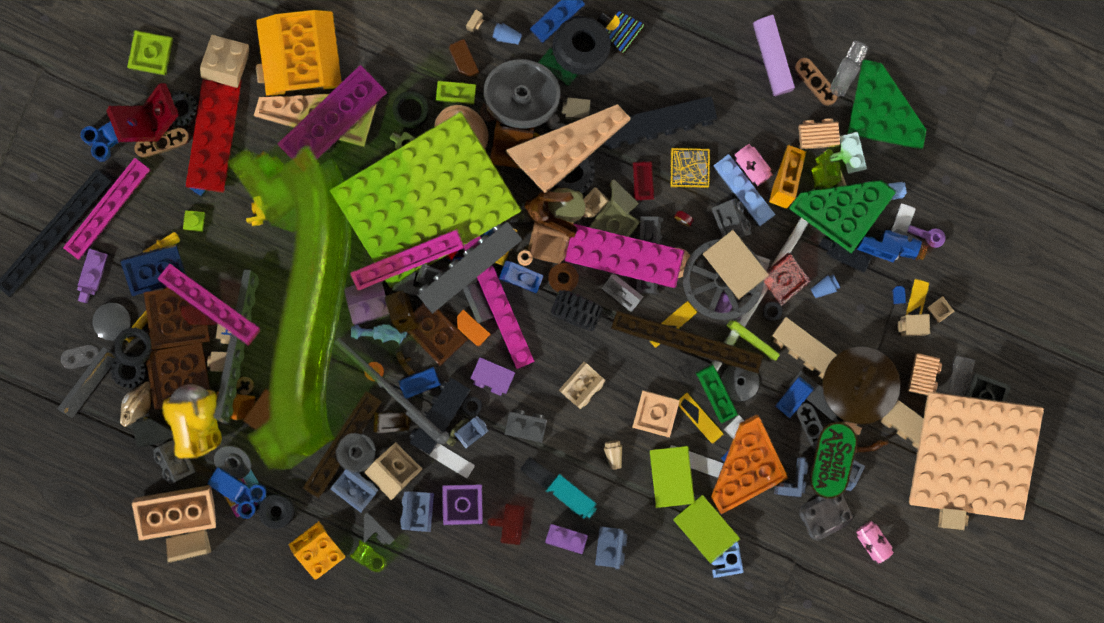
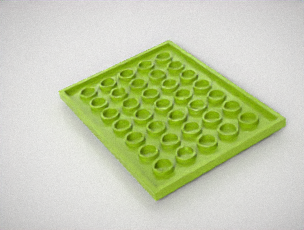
M462 112L457 113L330 189L334 199L374 262L457 229L463 245L521 212V208ZM442 256V257H440V258H437V259H435V260H432V261H430V262H428V263H425V264L431 265V264H433L434 262L438 261L439 259L443 258L444 256ZM421 265L388 278L385 281L392 288L413 272H419Z

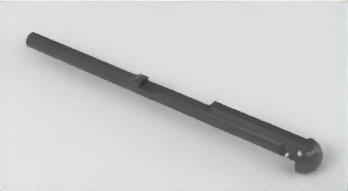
M340 338L335 340L334 343L372 377L379 387H384L407 410L406 414L439 444H444L448 441L449 434L447 431L444 433L440 431Z

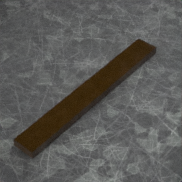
M618 310L611 329L757 374L764 355Z

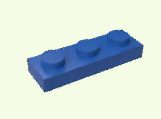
M561 0L534 24L530 30L544 43L558 30L564 21L572 18L584 7L585 3L582 0Z

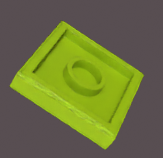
M135 30L127 68L166 76L173 38Z

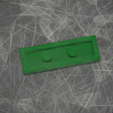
M711 364L697 371L696 375L720 423L722 424L737 416L738 413L714 365Z

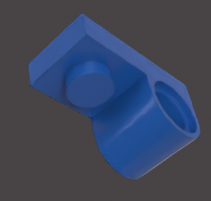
M505 261L499 279L537 293L544 275L513 262Z

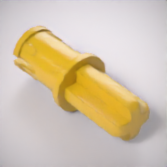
M173 232L162 240H156L157 243L143 250V253L177 244L180 242V238L177 233Z

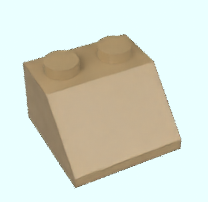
M395 442L364 473L392 500L423 469Z
M207 530L193 531L182 535V533L171 535V538L166 539L168 562L211 552Z

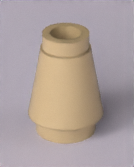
M620 441L605 442L604 451L610 469L622 468V445H620Z

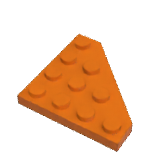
M757 414L739 424L711 497L720 514L733 509L788 479Z

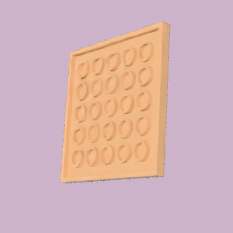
M928 391L909 504L938 509L963 510L967 513L1023 520L1044 408Z

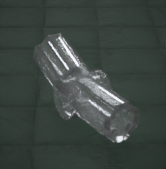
M854 40L846 57L843 58L836 71L837 75L830 87L832 94L836 96H844L869 49L865 44Z

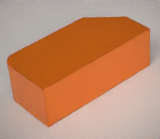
M462 310L457 316L458 330L476 346H481L491 335L466 311Z

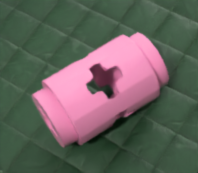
M750 144L735 154L737 163L757 186L773 175L769 165L756 148ZM753 161L756 162V164L754 165V169H752L751 167L753 165Z
M869 521L856 530L858 539L874 561L876 560L878 564L888 559L894 553L892 551L893 547L877 524ZM878 534L883 537V541L879 539ZM866 543H867L868 545H871V548H872V549L867 548V547H866V546H867Z

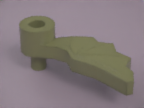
M467 418L461 420L452 429L451 435L446 442L448 445L453 446L456 443V435L454 433L469 422Z

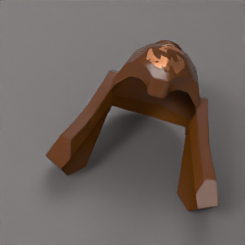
M542 192L533 200L529 199L526 201L525 209L528 210L530 217L537 223L551 227L567 237H575L577 227L571 222L555 218L548 208V201L570 202L573 200L574 197L571 192Z

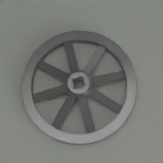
M717 239L701 245L691 254L683 272V287L689 302L698 312L712 319L730 320L746 314L755 306L762 294L764 280L756 286V289L753 288L748 292L753 294L748 303L739 309L731 289L726 283L722 284L720 282L721 277L718 273L715 274L694 265L696 260L705 251L721 240ZM748 248L749 251L753 254V256H754V257L757 259V261L760 263V261H759L758 257L755 255V253H754L750 248ZM691 271L711 278L714 281L691 290ZM717 287L709 309L703 307L694 297L697 294ZM723 290H725L734 311L714 312Z

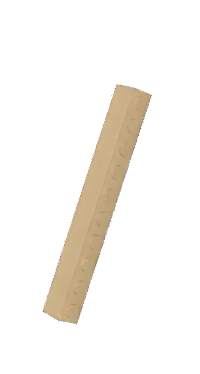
M787 317L783 319L771 335L774 339L772 341L780 348L783 346L787 348L790 356L796 360L798 358L802 359L805 362L803 365L811 371L817 370L820 373L819 377L822 379L828 364L837 355ZM897 400L893 409L882 418L881 423L888 428L894 427L898 430L896 434L905 440L909 438L913 441L912 445L918 449L923 418Z

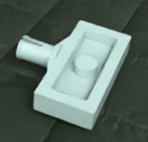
M858 131L841 135V152L830 154L831 162L843 159L848 174L867 169Z

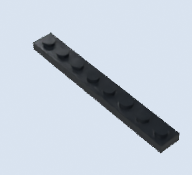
M97 169L0 278L1 291L10 298L109 187L112 182Z

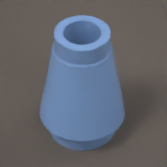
M497 23L492 37L496 38V41L518 45L522 34L504 23Z
M833 274L831 276L827 275L810 289L815 298L837 292V289L841 287Z

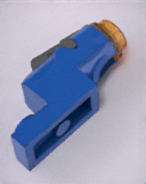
M896 229L894 232L885 230L881 235L880 241L873 237L864 236L857 250L890 262H894L899 254L901 257L912 258L918 261L925 258L928 246L924 245V242L916 237Z

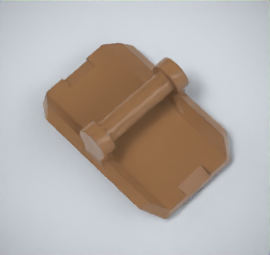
M534 221L528 250L534 259L560 264L566 258L570 237Z

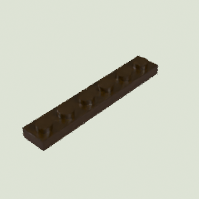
M367 391L364 393L303 489L318 499L321 497L341 466L336 455L339 442L349 434L356 433L361 435L381 405V400Z

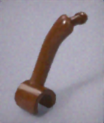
M879 440L870 446L857 447L856 453L875 451L883 447V445H888V441Z

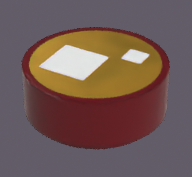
M680 210L674 216L679 223L690 227L694 222L689 214Z

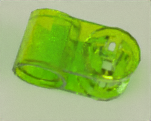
M359 540L358 547L349 556L374 572L383 571L387 566L386 558L371 546ZM375 558H380L383 562L382 567L379 569L373 566Z

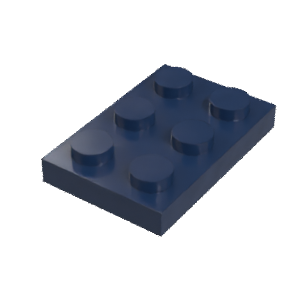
M177 244L120 259L132 296L167 287L158 280V277L169 264L186 275Z

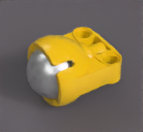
M193 384L184 385L178 388L171 397L163 401L164 416L172 427L175 454L178 458L200 457L221 444L222 435L218 429L217 419L214 418L218 396L213 390H205Z

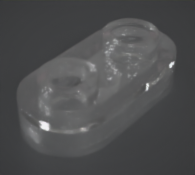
M92 345L66 350L61 355V363L68 369L88 366L96 358L99 350ZM90 351H92L94 354V356L91 359L87 357V354ZM70 356H74L75 361L73 363L69 362Z

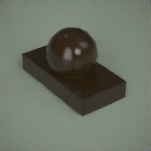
M385 410L375 413L374 432L409 431L410 417L406 414L407 410L393 412Z

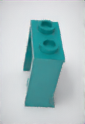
M560 474L546 490V492L554 491L553 495L577 514H583L582 518L586 516L590 518L596 510L594 507L596 503Z

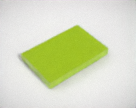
M689 447L650 450L656 508L695 504Z
M703 495L695 501V504H691L673 519L710 564L740 540L738 535Z

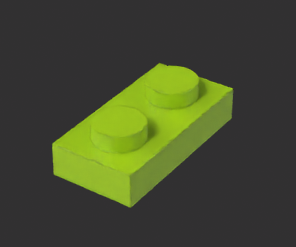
M438 81L436 101L474 104L476 84Z

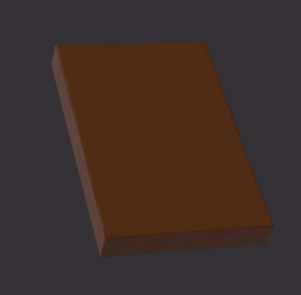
M424 303L414 311L418 328L407 331L440 366L468 340L439 309L432 314Z

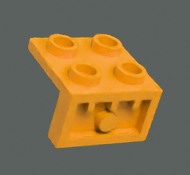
M319 521L288 544L294 556L315 580L345 558L344 553L330 538Z

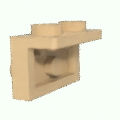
M583 362L559 391L581 409L590 402V398L594 393L603 387V383L606 380L586 362Z

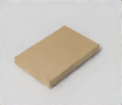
M734 230L703 253L738 299L769 276Z

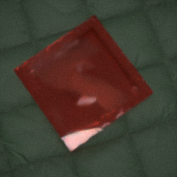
M789 252L766 271L769 276L764 279L765 286L781 306L811 282Z

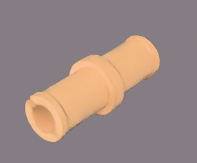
M527 250L521 251L518 254V262L523 266L531 264L533 260L532 254ZM527 256L528 259L523 260L522 257Z

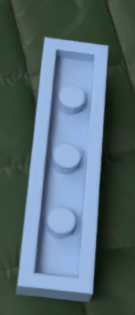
M729 154L713 166L759 227L775 215Z

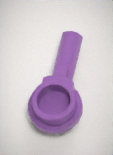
M909 225L907 230L908 233L925 238L928 245L934 248L942 246L945 242V234L940 229H932L928 232Z

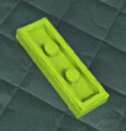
M730 320L726 325L771 360H777L780 356L778 352L737 321Z

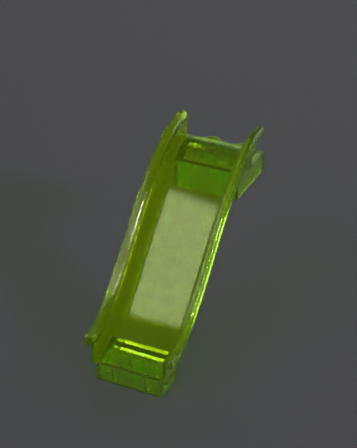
M309 147L303 148L298 153L299 155L286 165L277 156L271 158L266 151L258 154L247 148L228 162L271 225L292 233L296 231L291 275L271 375V420L248 436L270 469H292L335 439L327 419L326 392L332 349L349 267L352 226L330 192V189L344 182L341 172L333 159H329L319 166Z

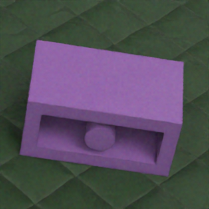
M479 358L471 379L474 380V385L484 388L486 385L492 388V393L501 396L502 393L507 394L515 372Z
M550 524L545 543L582 554L588 535Z

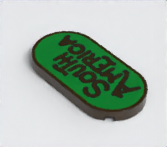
M831 423L819 434L809 482L813 491L822 498L833 499L839 497L845 492L849 483L858 441L855 431L845 423Z

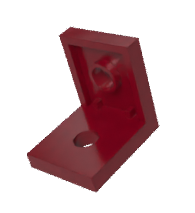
M159 83L143 106H109L106 110L118 142L159 141L178 116L177 108L174 105L166 83Z

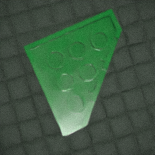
M862 60L847 134L858 131L859 137L922 150L927 131L883 64Z
M882 180L801 192L789 209L852 254L897 191Z

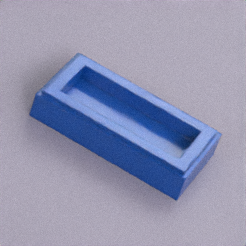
M434 367L398 381L406 399L441 385Z
M799 376L775 407L791 418L814 390V387Z

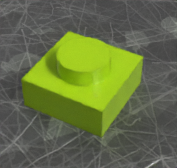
M185 210L183 230L203 232L205 213Z

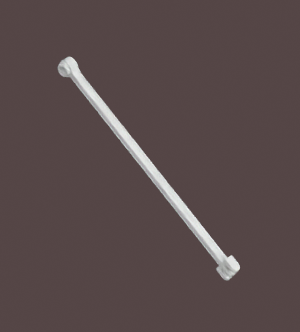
M800 218L767 273H770L773 269L778 272L780 271L809 224L806 220ZM768 276L764 279L763 291L758 302L750 311L739 317L737 322L743 327L746 326L774 280L773 278ZM731 330L724 343L734 345L739 335ZM714 360L711 363L714 365L716 371H718L722 365L721 362Z

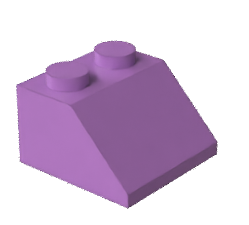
M382 281L359 291L355 285L344 288L354 325L389 316Z

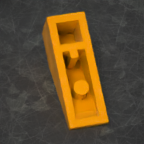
M790 145L787 146L769 202L787 209L795 200L806 151Z

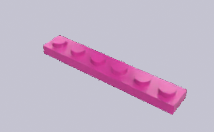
M134 158L63 248L80 260L151 170Z
M457 229L354 270L350 274L359 291L464 248Z
M171 264L158 277L161 283L248 346L261 331L253 323Z

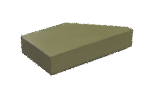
M613 179L610 183L612 192L611 204L626 217L639 203Z

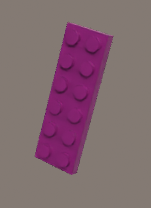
M360 65L277 145L305 172L372 109L387 92Z

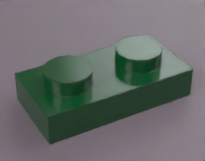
M551 48L548 49L538 62L549 69L557 79L568 87L578 75L563 69L556 61Z

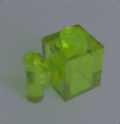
M827 149L816 158L818 165L812 169L815 187H833L842 180L839 162H830V156L833 154L831 149Z

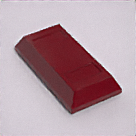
M652 161L633 162L635 200H654Z

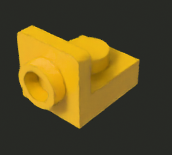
M253 197L254 202L251 203L252 211L257 216L246 218L248 224L252 223V226H258L268 219L263 197Z

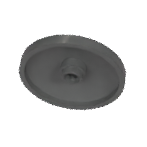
M511 60L500 64L488 75L484 84V103L490 114L507 126L514 128L536 127L545 123L556 112L560 101V87L554 74L545 66L530 60Z

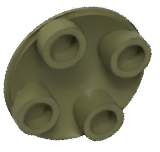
M567 188L555 189L553 192H571L574 198L570 202L548 201V208L555 218L568 222H576L581 219L585 212L582 193Z

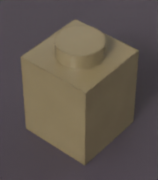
M568 98L567 103L563 102L562 114H566V119L569 120L586 118L589 116L590 100Z

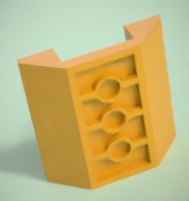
M309 10L275 14L256 20L266 96L285 94V91L323 87V89L337 88L342 83L333 12Z

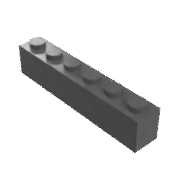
M508 222L498 224L493 228L495 232L491 236L486 234L478 241L480 243L479 246L475 249L471 246L463 253L465 255L460 261L458 259L454 260L448 265L450 269L446 273L441 271L434 277L435 282L430 286L426 283L418 290L420 292L418 297L432 314L522 241L521 237Z

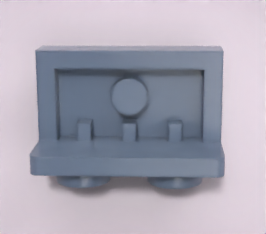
M346 469L331 488L333 492L360 513L378 491L374 483L365 480L359 472L352 473Z
M404 492L402 498L403 513L400 519L402 530L431 532L434 493Z

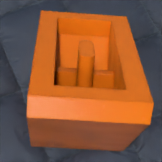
M236 394L232 405L233 414L230 418L234 420L245 418L254 406L255 396Z

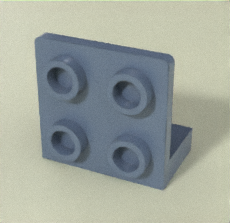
M797 458L794 488L793 484L780 483V486H775L774 494L801 497V493H805L806 482H803V474H807L808 462H805V458Z
M599 527L595 565L615 567L616 569H619L620 565H624L625 554L621 553L622 545L626 546L627 534H624L623 529Z

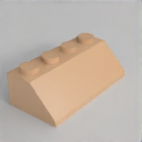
M209 485L136 497L132 502L139 540L216 528L215 504L212 488Z

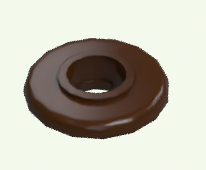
M567 263L555 265L549 273L550 286L557 292L559 290L571 292L579 281L577 270ZM562 272L567 273L570 277L569 281L565 284L560 283L558 280V276Z

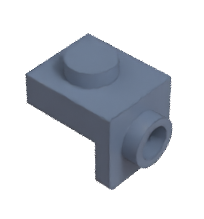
M476 416L454 434L462 445L467 448L486 434L488 429L485 422Z

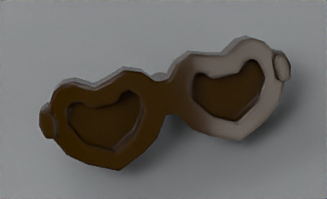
M402 346L396 349L398 361L404 371L409 376L416 373L407 364V362L412 360L411 357L404 359Z

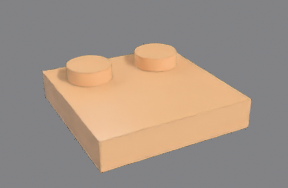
M642 390L633 428L670 438L680 400Z

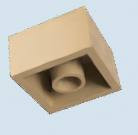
M211 35L200 66L201 78L238 88L249 57V44Z

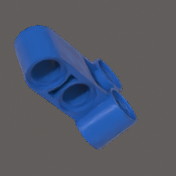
M111 121L98 130L92 126H87L81 131L82 140L87 145L92 146V156L100 162L107 161L111 156L110 148L119 143ZM89 132H95V138L88 141L86 135ZM105 148V154L101 157L97 156V150Z
M217 467L207 482L209 486L239 505L238 513L243 518L252 517L256 511L254 502L262 501L267 494L264 485L256 483L249 487ZM260 488L263 491L262 497H254L252 490ZM249 504L252 507V512L245 514L242 511V505Z

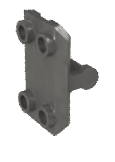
M843 495L833 499L819 496L802 505L800 509V516L808 528V533L816 541H820L844 528L853 518Z

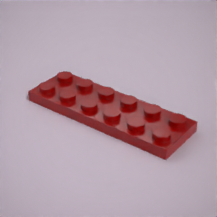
M207 79L202 80L186 180L187 188L224 193L242 80H240L238 88Z

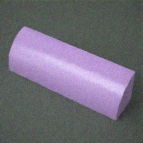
M774 15L755 21L753 26L774 96L793 91L795 87Z

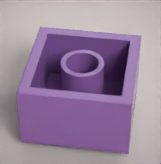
M482 485L443 486L444 525L483 524Z

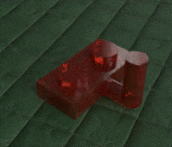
M506 504L504 519L490 518L488 520V525L503 527L501 543L520 545L525 507Z

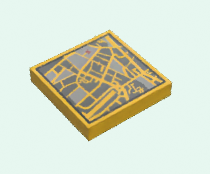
M671 148V187L709 188L710 149Z

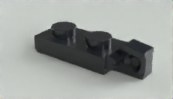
M825 238L821 239L819 244L820 247L827 249L826 254L830 258L865 273L873 256L859 251L857 248L851 254L832 240L831 242Z

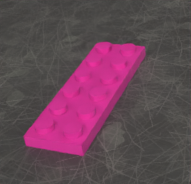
M574 224L577 227L575 237H570L565 261L676 288L685 250Z

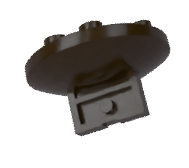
M853 347L836 355L828 364L822 381L823 395L829 408L839 418L854 424H868L882 419L893 409L900 393V378L893 362L882 352L869 347Z

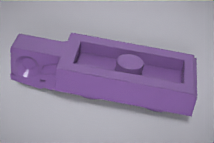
M91 249L88 250L78 282L77 290L81 291L78 301L88 303L90 294L95 295L102 278L108 254Z

